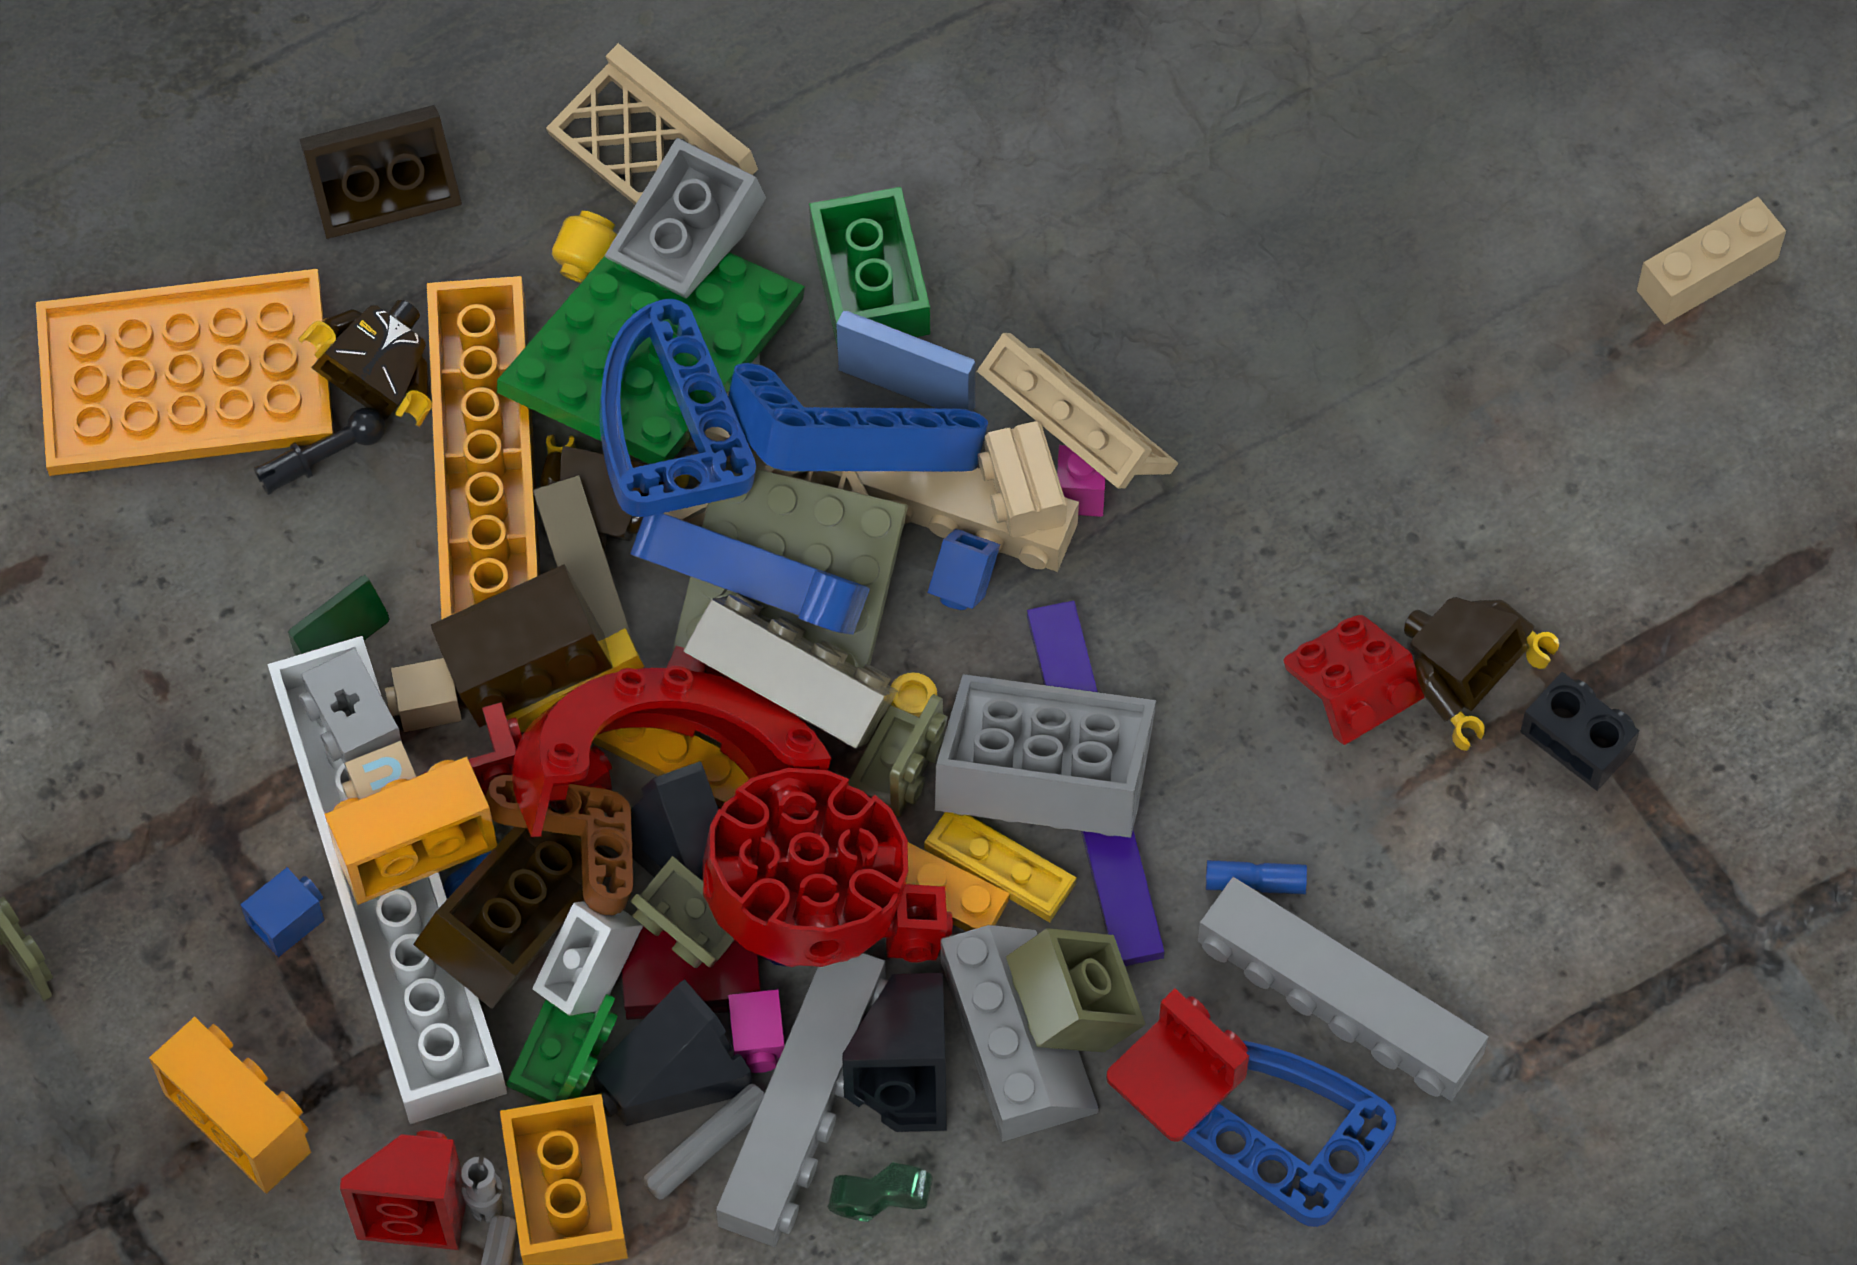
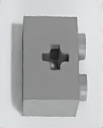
M355 648L301 674L306 692L299 695L300 700L310 720L313 722L320 718L327 732L320 736L333 762L341 758L345 765V762L401 741L399 728ZM349 710L352 715L347 717L344 712Z

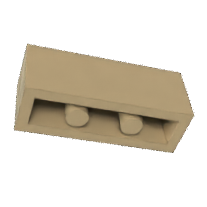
M1756 197L1643 262L1637 292L1665 325L1777 260L1786 230L1762 200Z

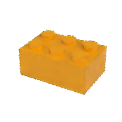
M467 757L457 761L444 760L438 762L427 773L410 780L397 779L391 781L380 792L363 799L350 798L336 805L333 811L324 814L336 856L357 905L492 851L497 846L490 807Z
M194 1016L149 1057L164 1095L267 1194L311 1153L305 1136L309 1129L299 1118L303 1112L287 1093L281 1091L276 1095L264 1084L268 1078L253 1060L247 1057L241 1062L230 1051L233 1044L219 1027L212 1024L207 1029Z
M602 1094L501 1110L500 1116L523 1265H592L627 1259V1248Z

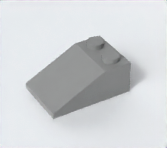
M676 138L605 256L624 268L687 298L741 240L766 200V196L757 177Z

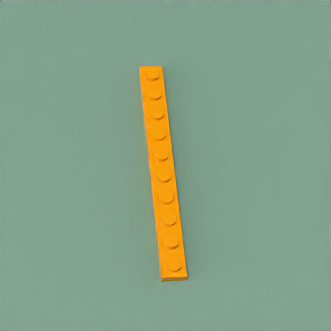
M624 728L599 734L592 742L657 776L701 761L716 804L721 808L726 801L735 796L736 789L749 780L734 761L720 752L719 747L695 735L690 737L657 728ZM908 842V875L905 884L945 886L946 909L952 913L953 925L964 931H970L987 925H996L1009 902L1010 893Z

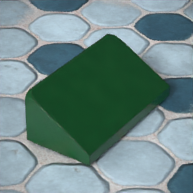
M364 575L360 576L290 628L288 635L293 652L297 656L359 636H363V639L366 640L386 625L390 618L371 581Z

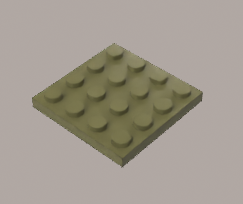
M726 462L725 471H731L734 476L741 475V473L733 471L730 462ZM756 469L752 488L746 494L708 503L703 528L870 588L854 635L838 633L799 619V615L755 600L763 606L760 614L769 619L776 620L779 617H784L798 624L806 630L803 638L821 644L824 640L848 653L845 661L857 668H864L865 664L870 665L909 505ZM690 576L673 649L676 646L686 647L711 599L728 596L729 594L736 596L737 593Z

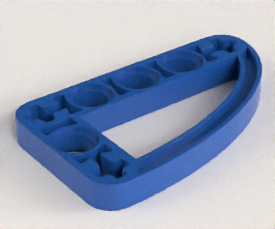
M663 299L646 305L634 313L615 336L607 355L602 379L599 411L601 441L608 475L618 504L629 515L647 517L746 494L752 488L754 482L756 462L692 311L688 305L676 299ZM669 319L673 325H678L677 337L673 338V330L670 323L663 320ZM650 337L699 454L633 468L622 426L620 405L621 382L632 354L644 340ZM679 353H689L695 356L699 362L696 365L685 367L676 363L673 357ZM695 390H704L711 393L714 400L706 404H700L693 401L689 394ZM711 427H719L726 430L730 437L724 441H714L708 438L704 432ZM731 455L730 464L735 473H741L740 476H734L729 470L725 471L726 457ZM680 475H690L698 479L700 485L694 489H684L676 485L674 479ZM663 481V482H664V486H663V484H662V485H659V482ZM633 488H640L643 493L649 494L648 496L641 497L638 491L632 490Z
M1243 1041L1249 1055L1247 1069L1275 1076L1304 1087L1346 1108L1350 1113L1310 1166L1220 1104L1194 1127L1182 1141L1300 1223L1311 1227L1324 1225L1334 1217L1391 1141L1396 1127L1394 1109L1373 1092L1325 1066L1277 1048ZM1375 1114L1381 1116V1128L1383 1131L1376 1127L1373 1128L1365 1138L1363 1146L1356 1140L1363 1130L1365 1120L1362 1116L1367 1119L1373 1118ZM1227 1131L1236 1132L1244 1139L1245 1147L1234 1155L1223 1153L1217 1147V1137ZM1340 1150L1351 1152L1356 1157L1358 1166L1353 1172L1348 1174L1336 1172L1329 1163L1330 1156ZM1276 1160L1285 1167L1287 1175L1279 1183H1267L1259 1176L1258 1167L1265 1161ZM1295 1176L1302 1178L1298 1189L1308 1196H1314L1317 1191L1324 1195L1322 1204L1325 1208L1318 1205L1313 1207L1312 1210L1305 1208L1306 1197L1295 1188L1292 1191L1291 1197L1285 1195L1291 1189Z

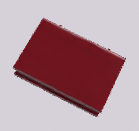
M643 926L622 968L626 1020L644 1019L684 979L714 1013L730 1012L728 995L760 991L758 954L746 950L736 940L712 968L702 962L696 969L672 950L677 940L663 930L659 936H655Z

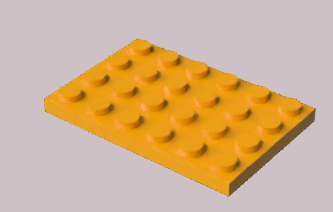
M318 269L36 302L45 457L49 476L287 448L294 442L298 446L311 445L334 433L329 380L311 368L317 360L314 356L317 352L315 346L309 341L301 343L298 340L313 322L324 319Z

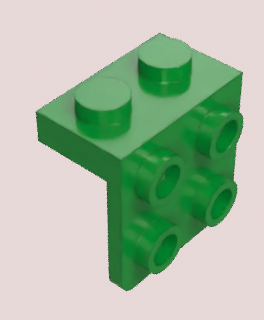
M606 994L595 1013L589 1012L571 1016L545 999L505 1086L541 1103L567 1100L568 1097L572 1099L579 1098L598 1059L589 1055L590 1053L595 1056L599 1055L617 1020L618 1015L610 1012L615 998Z

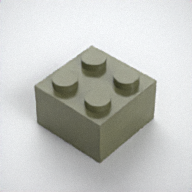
M1046 928L1006 956L1012 974L1013 985L1019 994L1028 1020L1029 1031L1037 1047L1106 1052L1146 1025L1114 935Z

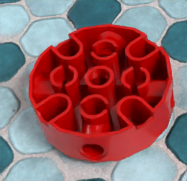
M785 768L752 777L736 789L735 796L723 804L722 808L716 813L709 828L703 858V895L717 924L746 950L788 967L799 965L824 967L859 957L886 935L901 902L908 875V839L893 810L876 795L870 798L862 790L849 786L848 778L828 770Z

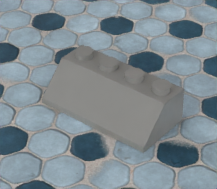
M987 925L941 939V964L1002 1142L1099 1113V1108L1079 1051L1037 1047L1029 1031L1028 1020L1019 994L1013 985L1012 974L1006 956L1038 935L1036 930Z

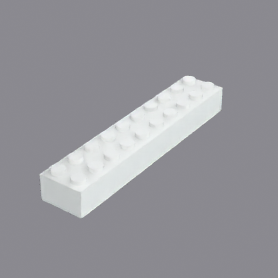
M359 636L267 665L409 1123L413 1124L505 1095L507 1090L479 998L413 945L434 913L447 900L439 873L357 905L334 850L324 814L333 811L336 805L347 800L341 784L349 781V777L342 759L340 758L333 762L322 742L320 735L327 731L320 718L312 722L302 705L299 695L305 693L306 689L301 674L355 648L381 695L363 636ZM349 710L344 712L347 717L352 715Z

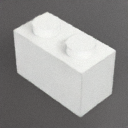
M585 901L574 902L532 989L569 1016L595 1012L606 994L610 995L643 925L624 910L616 915H602L590 909Z

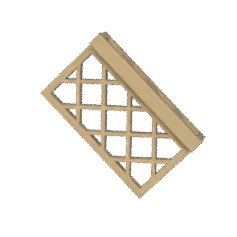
M619 43L606 55L608 64L546 127L550 136L634 205H636L643 192H637L632 188V173L657 171L664 159V140L684 139L689 144L751 175L758 170L749 148ZM610 81L623 90V104L598 106V94ZM630 96L638 103H630ZM651 112L656 116V131L631 133L632 113ZM623 114L624 134L599 136L600 116ZM591 117L592 137L571 138L563 131L574 119ZM663 123L667 125L670 129L663 130ZM656 141L657 161L632 163L631 143ZM624 144L625 164L604 165L600 161L599 146ZM592 147V154L585 148ZM625 174V181L618 175Z
M1003 333L976 371L1033 419L1041 422L1045 429L1118 489L1126 488L1134 475L1171 474L1178 465L1176 460L1039 348H1028L1011 333Z

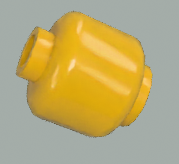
M584 210L581 211L579 216L567 217L552 248L553 258L562 265L560 274L570 280L581 283L605 256L617 234L613 231L615 224L598 214Z

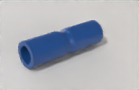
M1207 860L1206 890L1223 891L1232 877H1235L1252 889L1263 893L1306 894L1307 865L1261 863L1256 865L1251 862Z

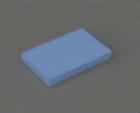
M842 312L837 322L839 371L938 409L974 410V359L852 312Z

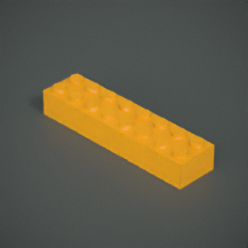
M522 276L427 283L441 620L541 575L537 502L533 490L536 489L532 409L497 393V379L528 345L526 301Z

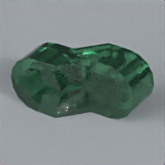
M894 1162L871 1179L839 1175L833 1180L827 1207L836 1215L863 1222H869L889 1206L912 1210L924 1209L928 1204L933 1176L921 1168Z

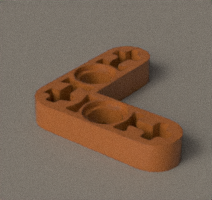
M512 775L495 777L490 782L485 796L490 807L492 820L507 826L527 828L513 790ZM569 784L566 799L554 800L565 805L569 812L559 814L547 808L542 831L581 836L584 901L590 909L599 914H619L626 908L633 889L630 805L622 795L615 791ZM580 808L584 809L582 814H579ZM595 847H611L618 853L619 857H603L595 850ZM605 877H611L609 882L610 893L607 892L606 886L602 885Z

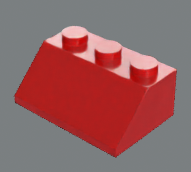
M428 1130L418 1131L416 1136L401 1134L341 1178L340 1191L357 1240L459 1250L466 1206L462 1195V1187H466L463 1185L461 1165L453 1139H447V1136L442 1133Z

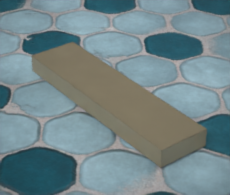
M579 475L533 490L557 567L565 564L604 632L605 638L626 628L631 637Z

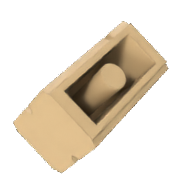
M1034 421L1017 425L1014 429L1004 428L988 432L985 435V452L978 453V461L983 480H993L997 494L990 496L996 522H1006L1009 535L1013 538L1035 533L1036 530L1044 531L1063 526L1066 523L1067 505L1041 422Z

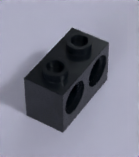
M1561 672L1525 711L1520 730L1523 735L1596 791L1601 788L1634 751L1640 731L1626 713L1619 709L1609 708L1596 698L1595 692L1589 685L1579 679H1571L1564 672ZM1564 708L1572 712L1574 716L1571 718H1561L1552 710ZM1604 738L1611 742L1613 746L1601 748L1596 746L1591 739Z

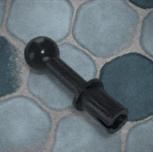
M360 408L350 416L346 427L303 449H300L295 442L290 444V450L260 466L254 467L255 474L259 482H263L264 485L262 487L267 495L303 475L310 478L313 476L310 466L355 443L373 445L380 441L386 429L385 420L375 409Z

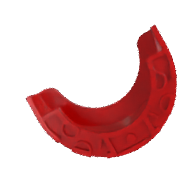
M682 666L641 669L625 668L619 672L610 673L580 685L548 708L530 724L522 735L516 749L512 768V782L515 797L531 837H539L542 834L549 801L565 800L569 787L568 782L578 781L586 776L590 765L589 752L591 744L597 735L608 731L624 728H657L694 737L696 731L701 732L720 742V752L734 761L748 779L785 768L828 770L831 757L816 733L799 717L738 682L704 672L688 670Z

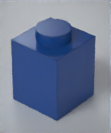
M954 529L943 539L927 593L940 597V602L947 607L958 610L973 609L985 598L1001 544L959 529Z
M288 867L240 904L247 924L278 958L324 921L319 903L323 899L322 894L308 877L303 876L299 880Z

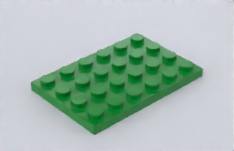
M729 252L687 298H684L604 256L497 379V393L601 441L600 396L607 355L618 331L634 313L648 304L663 299H676L688 305L727 393L730 389L735 366L754 361L803 301L805 286ZM669 319L663 320L670 323L673 330V338L677 337L678 325H673ZM648 337L634 351L625 368L621 382L620 405L628 454L646 463L653 464L674 459L691 438V434L652 341ZM679 353L673 357L676 363L685 367L696 365L699 362L695 356L689 353ZM695 390L689 394L693 401L700 404H706L714 400L712 394L704 390Z

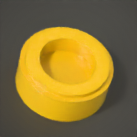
M920 673L903 674L891 684L892 688L898 690L891 705L917 717H920L930 697L933 694L937 695V688L933 681Z

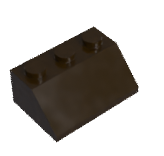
M435 105L299 139L326 239L462 205L441 118Z
M565 564L431 624L432 632L457 691L479 728L486 725L482 709L484 707L502 703L505 716L613 668L604 632Z

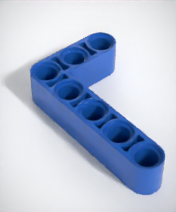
M741 363L735 366L728 398L749 445L767 465L784 471H973L978 466V453H981L988 425L985 417L966 409L803 407L775 372L765 366L753 363Z
M664 513L643 517L630 553L655 564L799 615V619L844 634L854 635L870 588Z

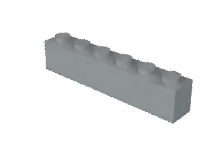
M1232 877L1200 921L1198 942L1202 944L1203 950L1209 956L1223 963L1228 960L1244 970V975L1256 986L1263 989L1271 987L1285 996L1288 1004L1297 1012L1306 1016L1311 1014L1328 1023L1329 1029L1340 1039L1350 1043L1355 1040L1371 1050L1372 1056L1381 1065L1393 1070L1399 1068L1414 1078L1416 1085L1429 1095L1435 1097L1442 1095L1452 1102L1484 1055L1489 1036L1235 877Z
M862 953L859 957L848 961L817 968L717 1206L718 1227L772 1247H776L782 1232L786 1234L791 1232L799 1211V1205L794 1204L800 1187L808 1189L813 1180L818 1160L813 1158L819 1141L823 1143L828 1142L837 1117L836 1114L831 1113L838 1096L844 1098L842 1053L888 982L886 980L885 960Z

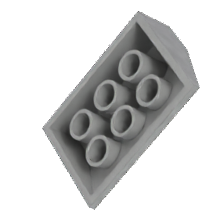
M963 674L936 763L935 811L1131 838L1139 806L1156 700Z

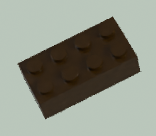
M548 805V809H550L551 811L557 813L554 809H552V808ZM514 826L439 907L413 945L492 1009L556 938L573 903L584 901L581 836L542 831L541 836L531 837L528 828ZM599 846L595 847V850L603 857L613 858Z

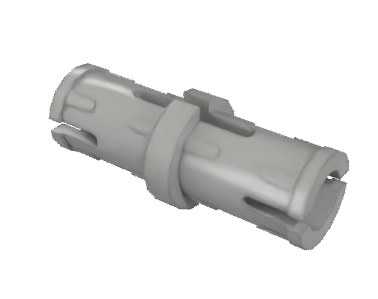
M479 1157L469 1159L461 1169L463 1185L466 1187H462V1195L465 1203L470 1207L473 1217L481 1222L482 1214H484L486 1223H490L493 1216H501L503 1201L502 1195L499 1192L503 1193V1185L500 1177L495 1173L493 1164L488 1159L484 1158L483 1165H480Z

